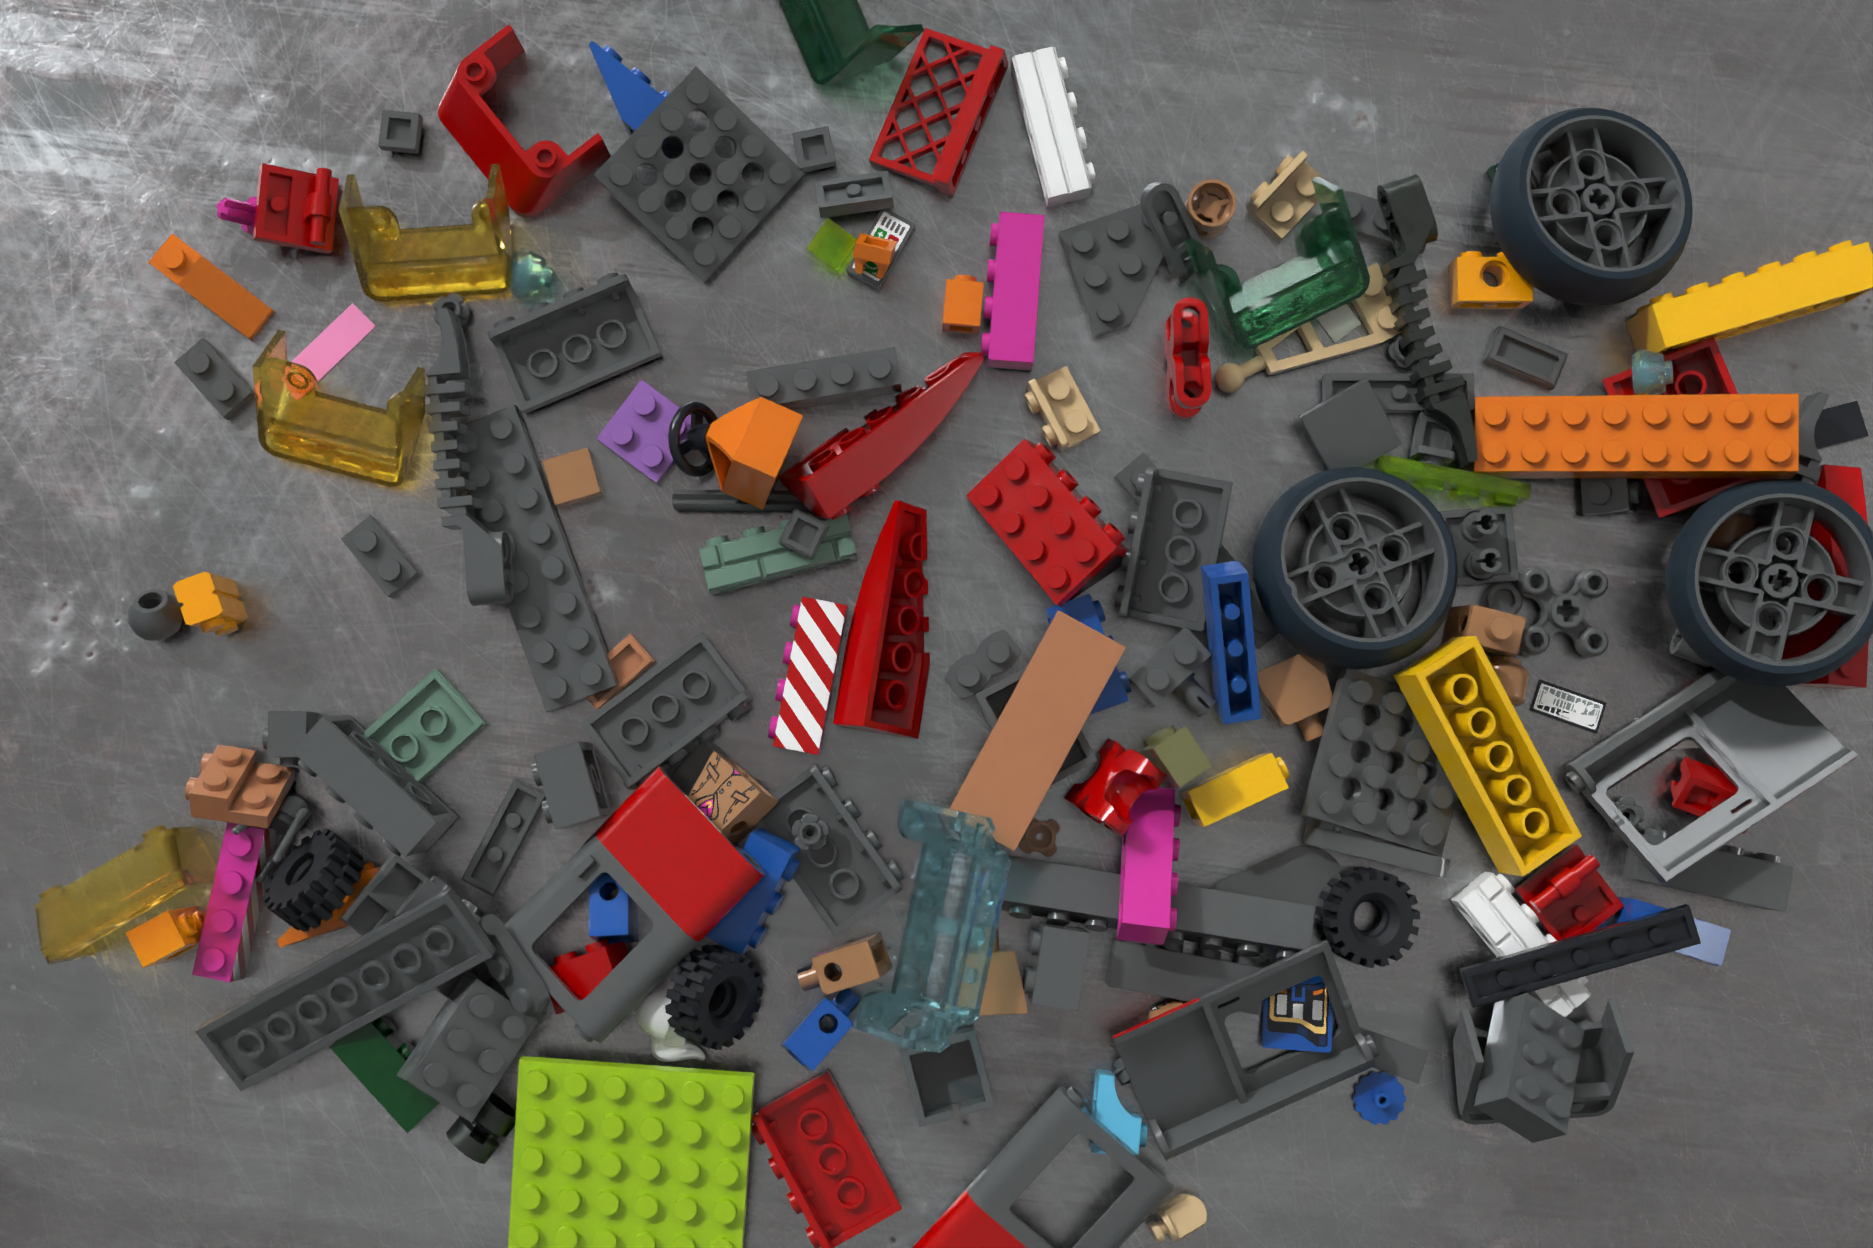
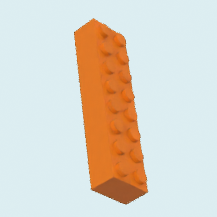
M1799 394L1475 397L1474 432L1478 460L1474 462L1473 479L1792 478L1799 471Z

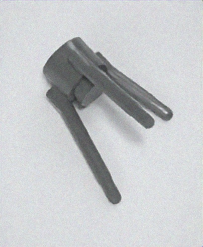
M288 796L284 799L271 823L272 828L282 837L258 874L256 880L259 883L265 880L275 863L280 862L297 831L311 815V810L307 803L296 796ZM239 824L232 829V833L237 835L251 826Z

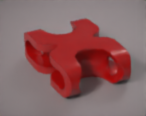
M1187 297L1176 303L1164 327L1165 357L1167 361V406L1170 413L1179 419H1190L1196 416L1202 406L1209 400L1212 391L1211 365L1208 357V310L1201 300ZM1188 308H1189V309H1192V310H1194V311L1198 314V317H1197L1194 313H1192V312L1183 311V310L1188 309ZM1182 322L1187 323L1190 328L1184 327ZM1184 390L1191 391L1193 398L1188 397Z
M1108 738L1097 752L1101 759L1095 773L1082 784L1074 783L1064 798L1093 821L1099 824L1104 823V826L1111 832L1122 837L1133 823L1129 814L1136 799L1147 790H1157L1168 775L1140 753L1132 749L1125 751L1121 744Z

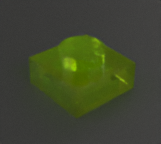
M826 218L805 249L832 269L838 270L854 247L857 239L835 222Z

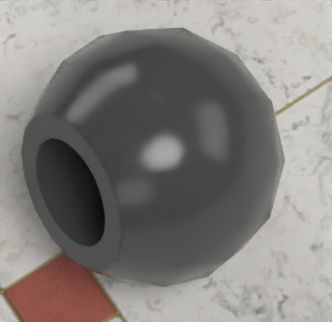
M148 589L140 592L131 601L127 609L128 624L137 636L147 641H164L179 630L183 621L180 609L182 606L178 603L176 597L167 591Z

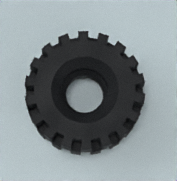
M324 829L322 832L317 830L313 832L311 838L307 835L301 839V845H294L289 850L291 854L286 859L283 857L278 863L280 865L279 869L272 872L269 877L272 879V882L266 884L264 890L267 892L263 896L266 908L298 931H309L310 926L315 929L320 926L322 919L328 921L333 916L332 912L336 908L340 910L345 904L343 902L344 898L352 895L355 890L352 887L353 884L359 882L362 876L358 873L364 869L362 854L329 829Z
M1354 867V872L1349 870L1339 872L1342 879L1331 878L1327 882L1332 888L1330 892L1322 890L1318 897L1325 900L1324 906H1316L1315 914L1323 919V921L1316 922L1317 930L1325 933L1321 937L1322 941L1327 940L1334 954L1357 965L1360 964L1365 967L1374 968V964L1381 967L1389 965L1388 958L1398 961L1403 957L1399 950L1401 948L1410 950L1414 944L1408 940L1410 933L1417 936L1419 927L1413 926V919H1420V911L1411 907L1418 903L1415 895L1407 893L1411 888L1405 882L1399 881L1398 877L1370 867L1369 869ZM1369 901L1377 907V920L1371 929L1361 931L1355 926L1354 915L1361 903Z
M704 945L701 951L695 949L689 953L690 961L683 959L680 962L679 967L682 969L680 974L673 973L670 981L675 982L673 989H667L666 997L671 999V1003L665 1005V1011L672 1016L667 1021L670 1027L675 1028L674 1032L677 1035L708 1049L722 1050V1046L728 1048L734 1045L733 1037L740 1040L745 1035L743 1031L745 1026L749 1028L752 1026L754 1020L750 1017L753 1011L758 1013L760 1004H757L756 1000L757 997H762L763 988L757 986V984L762 982V976L760 973L755 972L758 966L755 962L750 961L751 958L718 945ZM714 989H715L713 998H712L711 1001H710L711 995H712V993H713V991H714Z

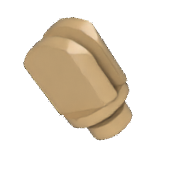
M1180 1194L1161 1205L1159 1210L1155 1211L1158 1222L1152 1220L1147 1223V1227L1158 1244L1166 1240L1165 1235L1172 1242L1178 1239L1180 1241L1203 1227L1207 1221V1211L1200 1199L1190 1194Z

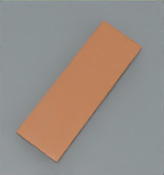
M1058 610L946 814L1015 851L1126 647Z

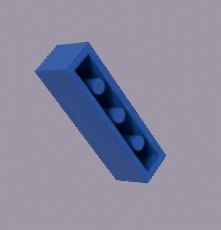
M1239 561L1201 566L1209 652L1212 654L1209 658L1213 699L1217 701L1214 704V709L1223 724L1261 719L1248 572Z

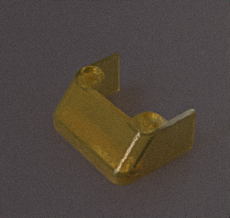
M499 164L491 165L486 198L478 200L473 205L471 213L473 224L400 229L396 214L389 208L380 205H363L355 174L347 175L339 212L362 290L369 298L379 302L432 299L441 296L447 297L450 293L459 294L460 296L499 294L509 289L513 276L510 212Z
M278 330L252 366L258 438L263 449L275 457L388 487L400 485L409 471L425 416V368L417 367L403 392L394 393L387 402V410L318 392L317 379L313 372L301 364L288 361L286 331Z
M164 825L157 826L142 835L143 842L63 888L60 884L39 895L41 901L35 905L40 949L48 965L91 957L96 954L92 945L95 941L190 886L212 884L217 866L195 827H173L166 829Z

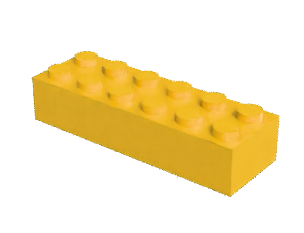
M1851 240L1844 241L1829 247L1828 252L1819 255L1816 254V251H1810L1792 258L1793 262L1782 266L1780 261H1776L1757 268L1756 273L1745 276L1744 271L1722 278L1721 283L1709 286L1708 282H1704L1685 289L1686 293L1676 297L1670 292L1650 299L1649 304L1637 308L1638 314L1626 321L1639 364L1662 357L1713 336L1715 341H1719L1855 300L1873 290V254L1869 242L1853 246Z
M1476 636L1452 637L1393 675L1499 873L1523 877L1582 837Z

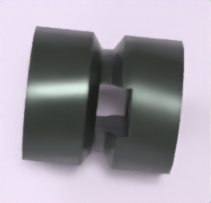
M492 1092L472 1123L458 1117L446 1132V1135L450 1142L464 1155L478 1163L485 1164L500 1146L498 1138L507 1137L515 1127L516 1110L502 1097Z

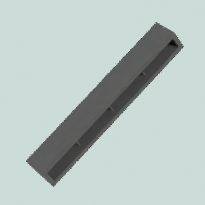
M1010 856L1001 910L1009 911L1010 916L1019 919H1030L1032 915L1046 917L1047 922L1055 925H1069L1070 922L1085 924V928L1092 931L1105 932L1108 928L1117 929L1120 874ZM1178 884L1176 896H1171L1170 907L1177 908L1175 931H1168L1165 939L1166 943L1183 944L1185 940L1197 942L1199 947L1207 950L1217 951L1222 950V947L1237 949L1238 954L1249 957H1258L1261 953L1276 955L1275 959L1278 961L1311 947L1315 906Z

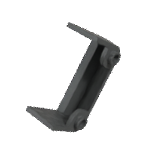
M1608 999L1601 1021L1582 1020L1575 1023L1584 1029V1036L1570 1118L1600 1116L1609 1112L1616 1103L1634 1055V1050L1616 999ZM1461 1009L1453 1039L1457 1100L1461 1118L1465 1123L1473 1125L1500 1123L1474 1107L1478 1083L1484 1064L1483 1058L1488 1032L1474 1028L1470 1010Z

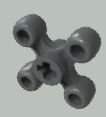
M1533 567L1522 571L1519 574V581H1516V586L1523 596L1537 601L1541 609L1540 620L1535 625L1524 628L1519 651L1528 656L1540 655L1547 650L1550 639L1555 633L1564 632L1572 637L1575 649L1582 656L1591 658L1603 654L1608 648V636L1600 628L1592 627L1585 621L1584 606L1589 600L1599 598L1606 592L1609 584L1606 575L1597 569L1584 570L1576 577L1573 588L1567 593H1561L1552 588L1548 574L1541 568ZM1530 577L1535 579L1536 588L1530 585ZM1589 579L1594 582L1593 590L1588 585ZM1558 607L1563 611H1567L1566 618L1561 614H1557ZM1531 635L1536 639L1535 647L1530 644L1529 638ZM1589 637L1594 640L1593 648L1588 644Z

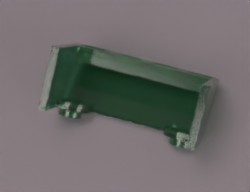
M779 0L812 79L820 85L835 84L891 61L924 32L922 24L902 26L878 24L870 29L858 0Z
M1320 177L1312 179L1322 214L1307 221L1302 228L1300 239L1304 253L1240 283L1235 270L1225 264L1216 263L1212 250L1192 237L1184 240L1204 295L1232 340L1244 348L1258 347L1361 297L1368 289L1370 275L1343 188Z

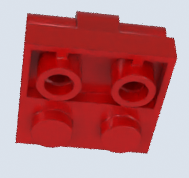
M262 163L259 169L253 240L330 254L333 248L339 179L332 177V170L317 168L316 174Z
M1577 844L1569 846L1515 888V893L1521 901L1537 915L1538 923L1546 934H1550L1557 941L1594 930L1624 907L1597 871L1600 867L1598 860L1591 854L1586 857Z

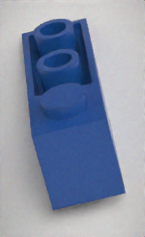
M591 41L589 47L623 124L627 132L632 135L670 93L665 90L659 93L650 86L651 80L642 71L635 67L631 71L621 63L623 59L615 50L608 45L601 48ZM669 138L665 139V140L662 142V146L664 145V143H665Z

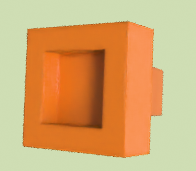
M861 233L855 242L853 252L856 273L862 274L865 263L871 261L878 268L876 278L882 279L894 257L897 241Z

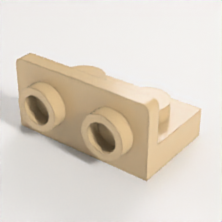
M1303 150L1295 159L1288 155L1275 170V173L1279 176L1270 185L1264 181L1250 196L1253 204L1248 214L1279 242L1286 237L1332 187L1330 183L1305 162L1308 154Z
M1067 365L1038 380L1034 378L1027 382L1026 389L1028 393L1024 394L1025 401L1033 414L1039 412L1045 426L1041 427V430L1050 447L1056 445L1059 452L1062 453L1101 432Z

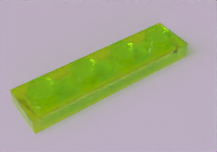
M1385 454L1375 460L1374 470L1394 475L1406 482L1420 484L1419 489L1426 492L1442 493V489L1456 491V497L1461 499L1479 500V496L1491 498L1494 505L1501 507L1512 506L1514 508L1516 504L1528 500L1532 487L1530 483Z

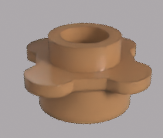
M1033 817L1024 834V839L1020 842V849L1026 854L1035 851L1043 853L1046 857L1053 856L1057 851V846L1054 843L1056 834L1060 830L1058 822L1053 819L1047 822L1037 821ZM1038 833L1043 834L1042 840H1037L1036 835Z

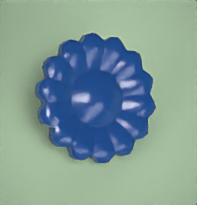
M1372 1071L1369 1076H1362L1360 1083L1355 1085L1356 1093L1352 1099L1356 1103L1355 1110L1361 1113L1363 1120H1370L1374 1125L1378 1123L1386 1125L1390 1120H1396L1398 1113L1403 1112V1103L1406 1101V1096L1403 1094V1085L1398 1083V1079L1395 1076H1389L1384 1071L1379 1074Z

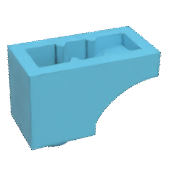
M1096 1069L1091 1115L1118 1136L1134 1152L1139 1154V1147L1146 1146L1147 1124L1141 1123L1142 1118L1138 1112H1131L1120 1103L1115 1090L1114 1074L1110 1070ZM1089 1139L1088 1146L1092 1153L1107 1154Z

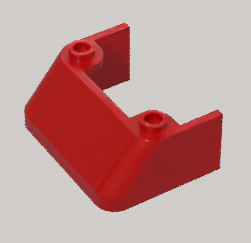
M508 24L460 62L439 103L438 117L509 207L517 215L530 218L546 209L606 162L611 155L598 133L570 155H567L557 143L548 140L537 142L525 151L481 98L494 85L496 73L525 52L514 30Z

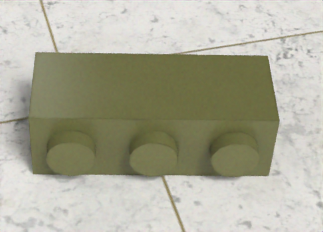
M1171 725L1159 729L1145 739L1148 746L1141 750L1144 757L1168 775L1162 782L1165 788H1181L1213 766L1186 726L1175 729Z

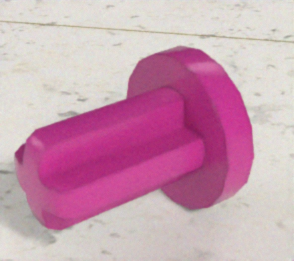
M225 197L222 201H218L216 205L218 209L217 216L222 220L239 223L245 232L253 234L257 197H250L245 202Z

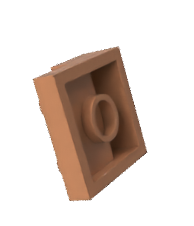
M218 745L213 754L205 753L200 763L199 777H190L186 784L185 798L190 800L191 817L268 829L295 780L294 768L259 763L256 759V750Z

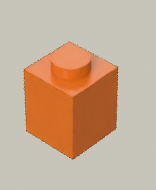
M956 275L954 279L946 280L942 331L979 335L984 282H978L976 277L970 275Z

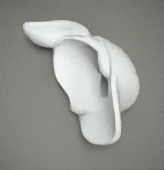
M678 964L632 1011V1014L636 1015L640 1028L650 1036L651 1053L657 1060L662 1062H676L687 1059L704 1061V1052L698 1046L687 1042L685 1038L677 1035L674 1032L675 1028L670 1027L667 1021L672 1016L665 1011V1005L671 1003V999L666 997L667 989H673L675 982L670 981L673 973L680 974L681 972Z

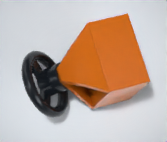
M759 397L718 419L713 410L706 404L695 401L682 405L671 420L668 434L670 453L677 467L686 475L701 477L715 469L721 492L763 510L791 448L803 415L763 397ZM691 414V429L688 431L686 439L680 442L682 424L685 418ZM703 417L706 419L708 424H703ZM691 450L699 451L706 461L699 466H694L686 460L684 455Z

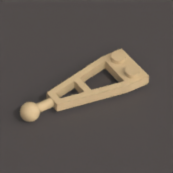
M1378 263L1344 278L1257 346L1255 349L1256 357L1240 365L1225 363L1220 366L1215 375L1217 386L1224 392H1236L1243 386L1245 378L1265 369L1268 376L1374 348L1402 333L1401 331H1396L1394 323L1398 318L1396 313H1391L1389 305L1393 302L1391 295L1386 296L1384 287L1388 282L1386 278H1383ZM1347 292L1369 335L1324 348L1310 320ZM1297 330L1309 352L1277 361L1272 349Z

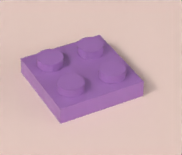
M641 379L596 439L658 485L675 463L669 449L668 434L671 420L680 407ZM688 415L682 424L680 442L686 439L687 433L691 429V415Z

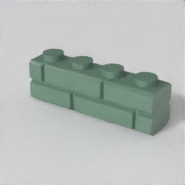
M847 514L833 520L816 516L818 520L829 524L830 527L813 560L778 543L789 519L779 522L780 529L766 532L765 527L761 526L743 531V538L729 541L728 536L725 535L706 540L707 547L699 548V553L709 593L716 595L857 560Z

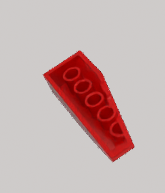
M962 353L924 378L926 386L921 387L917 385L904 390L895 396L896 405L893 407L888 406L879 411L874 409L864 416L867 423L850 432L845 428L780 474L778 476L780 481L814 516L826 519L831 518L832 520L843 516L850 510L849 504L854 500L874 493L880 487L879 482L915 452L942 422L984 361L982 353Z

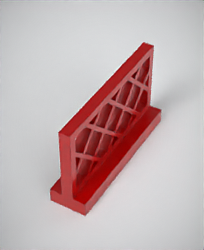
M925 28L869 157L870 164L937 187L940 193L953 197L1009 64L1005 50L993 45L987 49ZM932 41L944 45L949 55L928 63L925 53ZM951 48L956 49L958 51L953 53ZM968 55L981 58L977 69L962 75L956 62L957 60ZM923 60L925 66L919 68ZM953 63L958 77L938 86L932 71ZM929 74L935 88L914 96L911 90L913 81ZM971 81V84L968 88L966 83ZM962 85L966 93L963 102L948 108L942 93ZM909 93L911 99L905 101ZM938 96L944 111L924 119L918 104ZM915 107L920 121L900 130L897 123L900 112ZM957 114L955 121H953L952 116ZM948 118L952 126L949 135L934 142L928 126ZM894 126H895V129H896L897 132L891 134V133H892V130H893V128H894ZM924 129L930 144L910 152L904 137ZM901 140L906 155L895 160L881 157L886 145ZM943 147L941 154H939L937 149ZM934 151L938 161L932 175L917 170L914 160ZM910 162V164H911L912 167H909V166H906V165H903V164H906V163Z

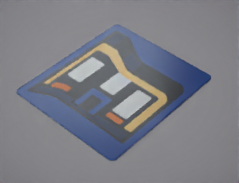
M1320 976L1312 977L1264 999L1263 1048L1325 1053L1332 1051L1333 1008Z

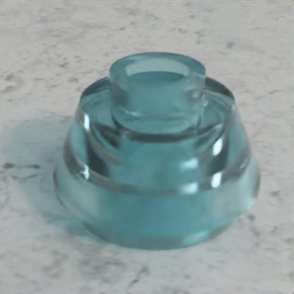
M524 247L513 253L509 271V289L516 298L523 299L539 295L543 292L544 287H550L552 267L551 265H546L544 257Z
M1639 349L1632 355V378L1635 395H1660L1666 392V384L1674 383L1672 361H1664L1663 354Z

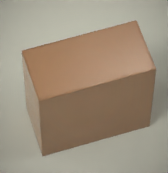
M588 447L542 460L554 504L558 508L604 495L592 452Z

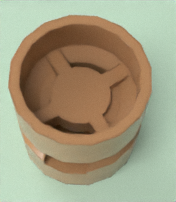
M1203 180L1194 186L1185 202V207L1201 240L1215 239L1224 232L1235 213L1237 202L1231 187L1221 180Z

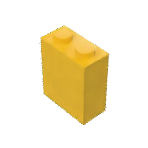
M1272 752L1263 753L1180 790L1178 793L1193 825L1206 827L1288 789L1289 787L1285 779L1290 776L1281 757L1275 758Z

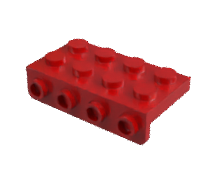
M1023 439L966 496L1053 602L1062 607L1116 555L1123 557L1128 552L1122 544L1125 537L1112 523L1106 525L1098 515L1102 510L1089 496L1086 495L1083 498L1075 489L1079 485L1076 479L1064 468L1060 471L1052 461L1056 457L1045 444L1040 442L1036 445Z
M829 1070L754 1111L752 1115L754 1123L751 1125L752 1133L759 1145L766 1143L773 1157L768 1159L769 1164L778 1180L785 1178L791 1192L787 1193V1197L796 1214L798 1215L803 1212L810 1226L805 1229L814 1248H834L902 1210V1205Z

